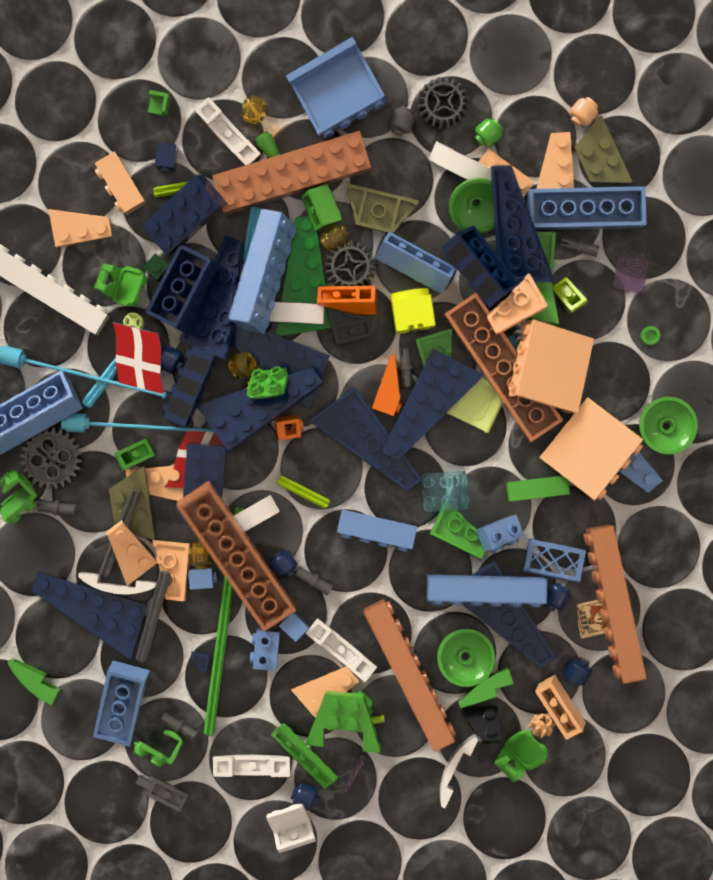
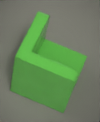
M150 90L149 95L151 98L148 113L168 117L171 101L169 94Z

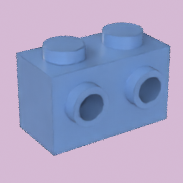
M516 514L476 529L484 551L491 550L492 553L502 550V545L504 544L510 546L518 543V538L524 536Z
M257 629L256 633H253L252 644L255 645V650L250 654V664H253V669L276 671L280 631Z

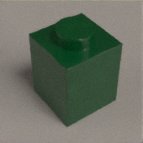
M155 253L143 268L160 282L169 265Z

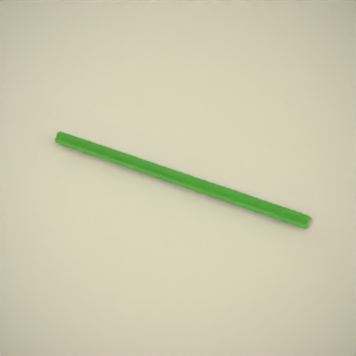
M237 507L234 508L233 515L243 511L244 509ZM224 577L204 734L209 736L214 735L233 596V587L226 577Z

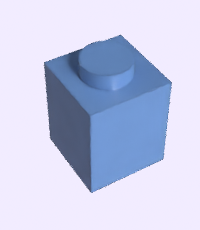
M213 567L188 570L190 590L213 588L215 586L214 583H217V572H213Z
M295 612L281 620L279 625L295 642L310 627Z

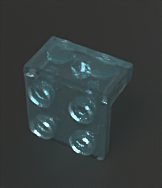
M465 471L422 474L424 511L468 509L469 497L466 487L468 479Z

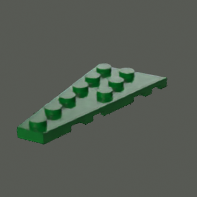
M309 216L296 217L294 223L296 225V235L291 243V252L289 254L281 302L317 304L318 287L326 286L317 231L313 228ZM324 307V324L278 322L276 334L287 336L331 329L326 312L329 308Z

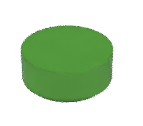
M654 326L644 328L640 334L641 341L649 346L656 344L660 340V331Z

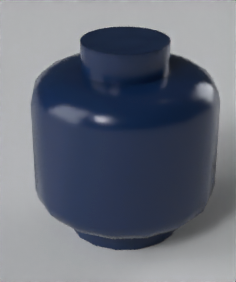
M170 345L162 346L161 369L169 374L174 373L176 370L179 372V369L185 363L182 361L183 353Z
M280 550L270 558L269 566L278 578L285 576L288 579L296 573L294 569L298 563L289 551Z
M561 583L551 584L547 589L546 604L544 605L553 612L555 609L563 611L572 599L571 591Z
M579 657V659L573 658L564 670L565 681L574 687L583 686L589 679L592 669L589 666L588 660Z
M302 782L299 785H295L290 799L293 800V805L303 804L305 810L309 811L312 806H317L320 796L317 795L318 789Z

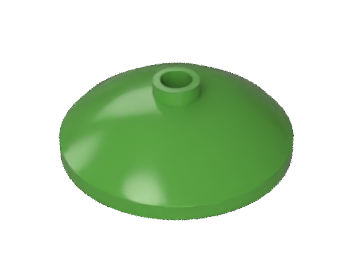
M485 178L469 179L461 183L453 191L449 200V213L452 221L458 228L464 230L474 225L480 233H485L495 228L491 180ZM478 199L479 202L474 204L473 200Z
M662 397L652 401L643 410L639 422L640 434L645 444L661 454H676L688 448L695 439L698 429L697 417L693 409L685 401L676 397ZM665 422L669 424L667 430L663 428Z
M467 628L458 629L448 634L441 642L437 653V662L441 673L448 681L457 686L471 687L482 683L491 674L495 664V651L489 639L481 632ZM468 653V659H462V654Z

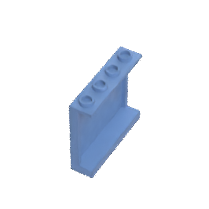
M353 37L286 75L320 139L331 137L336 130L347 128L351 125L352 121L357 118L362 119L366 117L368 112L373 109L378 110L382 108L385 102H387L383 91Z

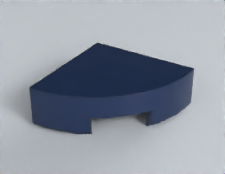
M191 651V659L194 665L201 672L208 673L211 654Z

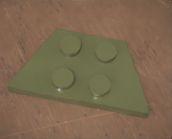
M601 115L573 149L589 183L630 184L632 183L631 177Z
M347 183L355 225L394 234L419 203V200Z
M142 466L109 488L114 525L119 522L130 491L133 488L140 490L141 495L128 528L132 533L154 540L156 539L147 474L145 466Z

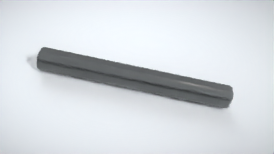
M134 488L129 493L119 522L122 520L127 527L130 524L141 495V491ZM111 543L99 571L101 575L106 577L110 575L116 560Z
M165 570L159 572L136 655V660L140 662L147 661L171 573Z

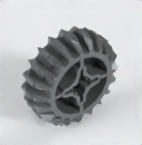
M438 77L437 83L432 79L430 80L431 87L425 84L424 89L426 91H420L422 97L418 98V102L422 104L418 105V110H424L420 113V116L424 117L427 115L426 123L432 120L431 127L438 123V129H442V124H445L446 129H449L450 122L455 127L457 126L456 120L462 122V116L467 115L464 109H468L469 104L464 102H467L469 97L463 96L467 92L466 89L460 91L461 83L455 86V79L451 83H448V77H445L444 82ZM447 89L449 92L441 94L438 91L436 92V90ZM430 95L433 97V100L436 103V106L432 111L429 109L428 106V98ZM455 95L459 101L457 111L453 109L454 106L451 104V100ZM440 100H447L446 106L439 107ZM440 112L451 114L449 117H439L436 115Z
M351 240L350 246H347L346 241H343L344 248L337 244V252L333 249L330 250V253L334 256L326 257L331 263H325V267L331 269L325 271L326 275L332 274L328 278L329 282L334 279L336 280L333 286H338V284H341V286H365L364 281L367 284L371 283V280L367 277L374 278L375 274L370 272V270H376V266L370 264L375 263L376 260L375 258L369 259L373 255L372 251L367 254L365 253L368 249L367 246H364L361 250V242H358L357 246L354 247V241ZM350 252L360 254L364 260L356 261L352 259ZM344 253L345 262L339 265V267L334 268L337 258ZM348 258L352 265H356V268L353 267V276L349 268H345V266H348ZM363 266H367L365 274L357 280L356 271ZM336 273H347L350 276L351 282L342 280Z

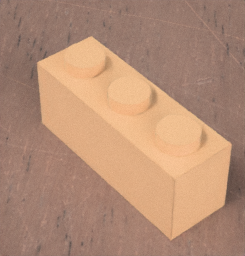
M115 151L95 163L97 166L95 172L100 180L104 178L107 185L105 188L110 196H115L117 200L115 205L120 213L124 211L128 215L146 204Z
M556 675L540 682L535 692L565 739L567 740L582 732L586 722Z

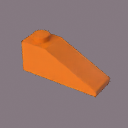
M318 287L317 305L356 315H377L376 287Z
M391 354L372 409L394 416L395 413L399 414L402 403L399 402L400 392L395 355Z

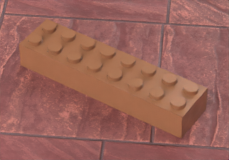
M357 131L212 176L216 190L228 203L222 208L226 216L316 187L371 172V166L361 133Z
M476 292L443 316L479 370L484 374V377L528 442H532L562 422L563 419L555 407L518 396H509V384L513 378V366L517 360L518 353L504 332L498 335L495 334L487 320L490 311Z
M210 480L177 501V508L263 631L271 628L296 611L294 602Z
M607 524L585 529L586 534H583L584 542L590 549V552L587 553L588 560L594 568V571L591 572L592 579L598 586V590L595 591L597 601H600L602 605L600 616L602 621L604 620L606 623V628H604L605 638L610 642L608 653L610 658L614 660V665H612L613 675L623 684L646 679L614 526Z
M382 599L364 608V614L433 751L436 752L455 742L453 736L456 733L450 721L446 723L445 718H447V715L442 705H437V695L433 687H428L429 679L424 670L420 671V661L416 653H411L412 645L407 635L403 637L401 632L404 630L399 619H394L392 616L395 612L390 601L385 602Z

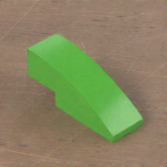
M562 475L506 482L508 502L570 494L569 481Z
M9 659L8 665L18 680L31 693L52 706L56 702L61 688L44 681L47 673L18 659Z
M505 667L491 673L482 683L472 686L458 701L460 708L497 697L495 689L513 684L509 668Z

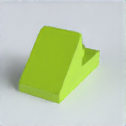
M567 277L552 286L553 293L563 303L568 313L574 312L588 302Z

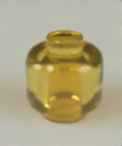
M252 95L251 98L244 99L240 111L243 121L257 125L258 122L264 120L267 104L262 102V97Z
M334 223L321 233L322 238L320 240L328 251L334 250L337 252V246L343 248L344 243L348 244L349 239L347 236L349 232L344 225L340 227Z
M241 352L230 358L228 367L234 377L241 379L252 375V372L257 369V362L251 353Z
M192 542V545L188 547V563L191 566H195V569H207V565L213 562V558L202 542Z

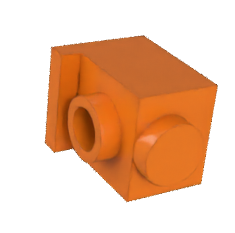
M297 415L276 418L274 420V427L277 439L285 440L301 437V431L303 430L302 419H299ZM291 424V427L286 428L285 425Z

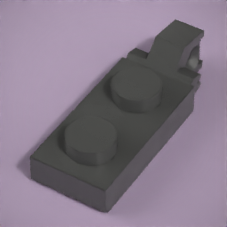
M139 775L135 783L144 788L142 792L146 793V796L181 812L189 796L188 792L151 775L149 778Z

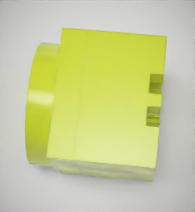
M428 288L412 289L391 294L396 334L434 329L433 306Z

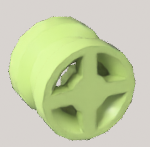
M129 313L124 317L123 324L143 329L144 320L137 313Z

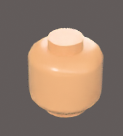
M588 97L586 99L580 98L570 109L571 121L578 127L580 125L589 126L598 116V105Z

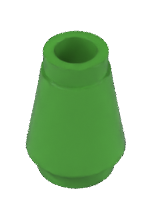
M268 131L255 138L256 145L268 158L280 155L274 138Z

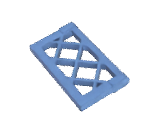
M529 539L523 572L580 583L586 550ZM534 545L545 548L538 555H535L533 552ZM549 549L561 550L564 554L554 559ZM547 551L553 561L543 567L537 557ZM568 553L579 554L578 561L573 563ZM566 555L572 565L562 571L556 561ZM536 559L541 569L530 568L531 561ZM555 563L560 573L548 572L545 568ZM571 567H574L576 570L575 577L565 575L564 572Z

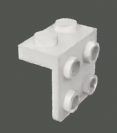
M294 804L289 808L273 811L266 816L274 833L279 853L316 841L311 820L303 804Z

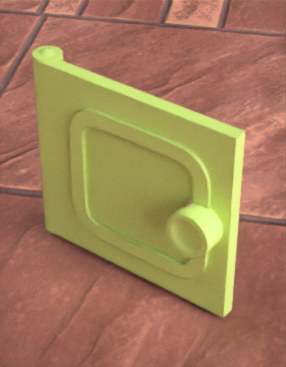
M481 378L447 414L489 434L502 407V402L488 381Z

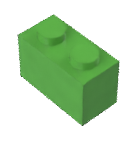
M328 184L310 189L301 195L315 231L334 226L342 220L341 212L336 206L333 192Z

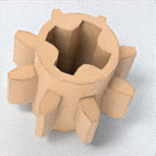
M541 713L539 717L534 715L529 728H532L534 735L543 738L545 735H551L555 724L552 723L551 717Z

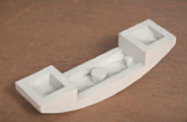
M209 97L195 109V112L244 165L251 164L261 155Z
M436 141L429 160L468 180L473 178L491 180L490 166H485Z
M275 302L274 309L271 310L269 322L324 324V306L306 303Z
M269 495L234 516L244 531H247L280 511L272 496Z
M80 572L78 576L88 585L114 594L145 592L155 588L157 583L137 580L136 587L100 582L101 574Z
M318 618L305 633L345 664L364 682L367 681L377 668L359 650Z
M475 734L468 737L457 747L446 764L440 784V803L443 808L446 807L453 793V788L448 783L463 753L471 756L478 739Z
M276 755L213 757V777H232L233 775L290 777V757Z

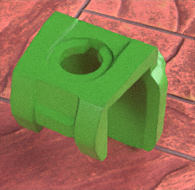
M103 263L94 289L112 298L113 302L131 307L139 304L141 299L139 292L141 287L147 284V277L143 271L129 266L119 268ZM110 274L114 282L113 284L106 285V280Z
M274 367L268 370H254L247 389L248 398L257 399L274 397L279 394L283 395L288 381L287 368Z
M16 469L5 473L0 480V485H4L2 489L4 494L18 482L22 486L1 504L0 512L2 519L12 524L19 521L21 518L20 513L23 510L31 511L35 507L36 503L34 501L37 497L32 482Z
M164 731L163 734L178 742L170 758L142 742H134V753L142 758L150 754V763L161 768L165 763L167 765L173 763L182 740L175 732Z
M520 731L507 739L505 745L499 751L494 764L512 782H516L525 775L523 772L526 769L533 770L544 763L548 758V750L545 745L539 744L534 739V734L531 731ZM510 760L513 761V767L508 763Z

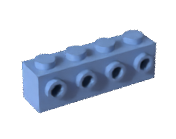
M388 232L375 256L382 263L391 266L400 273H404L415 281L443 294L456 270V267L391 232Z
M342 509L337 532L343 538L351 539L352 536L359 537L361 542L370 543V540L377 541L379 546L389 548V544L397 546V550L407 552L408 548H413L417 526Z

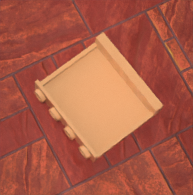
M537 320L525 321L521 329V342L517 347L518 356L513 366V378L509 384V396H518L555 407L567 414L578 413L594 339Z
M587 397L579 407L578 413H574L540 456V460L556 470L595 502L597 498L601 500L607 493L605 488L609 483L613 485L619 478L617 473L620 469L625 470L631 463L629 458L632 454L637 455L643 447L641 445L643 439Z

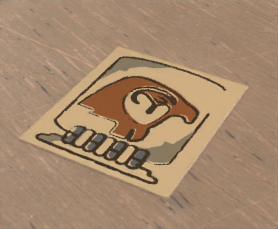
M594 600L577 604L578 627L581 639L604 634L606 623L604 620L602 621L600 616V609H602L600 601Z

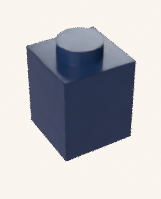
M157 142L155 167L159 169V172L171 173V170L176 171L177 145Z

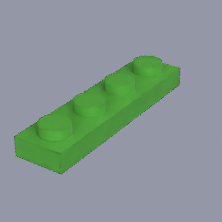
M285 723L273 731L271 736L324 789L336 781L338 777Z

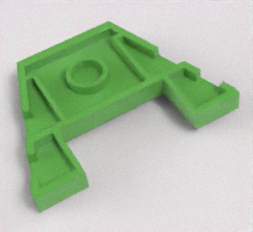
M326 691L306 745L323 747L325 744V729L363 733V751L380 753L381 745L377 739V732L371 720L372 716L365 695Z

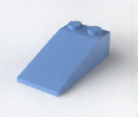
M112 661L107 671L93 737L130 747L150 670Z

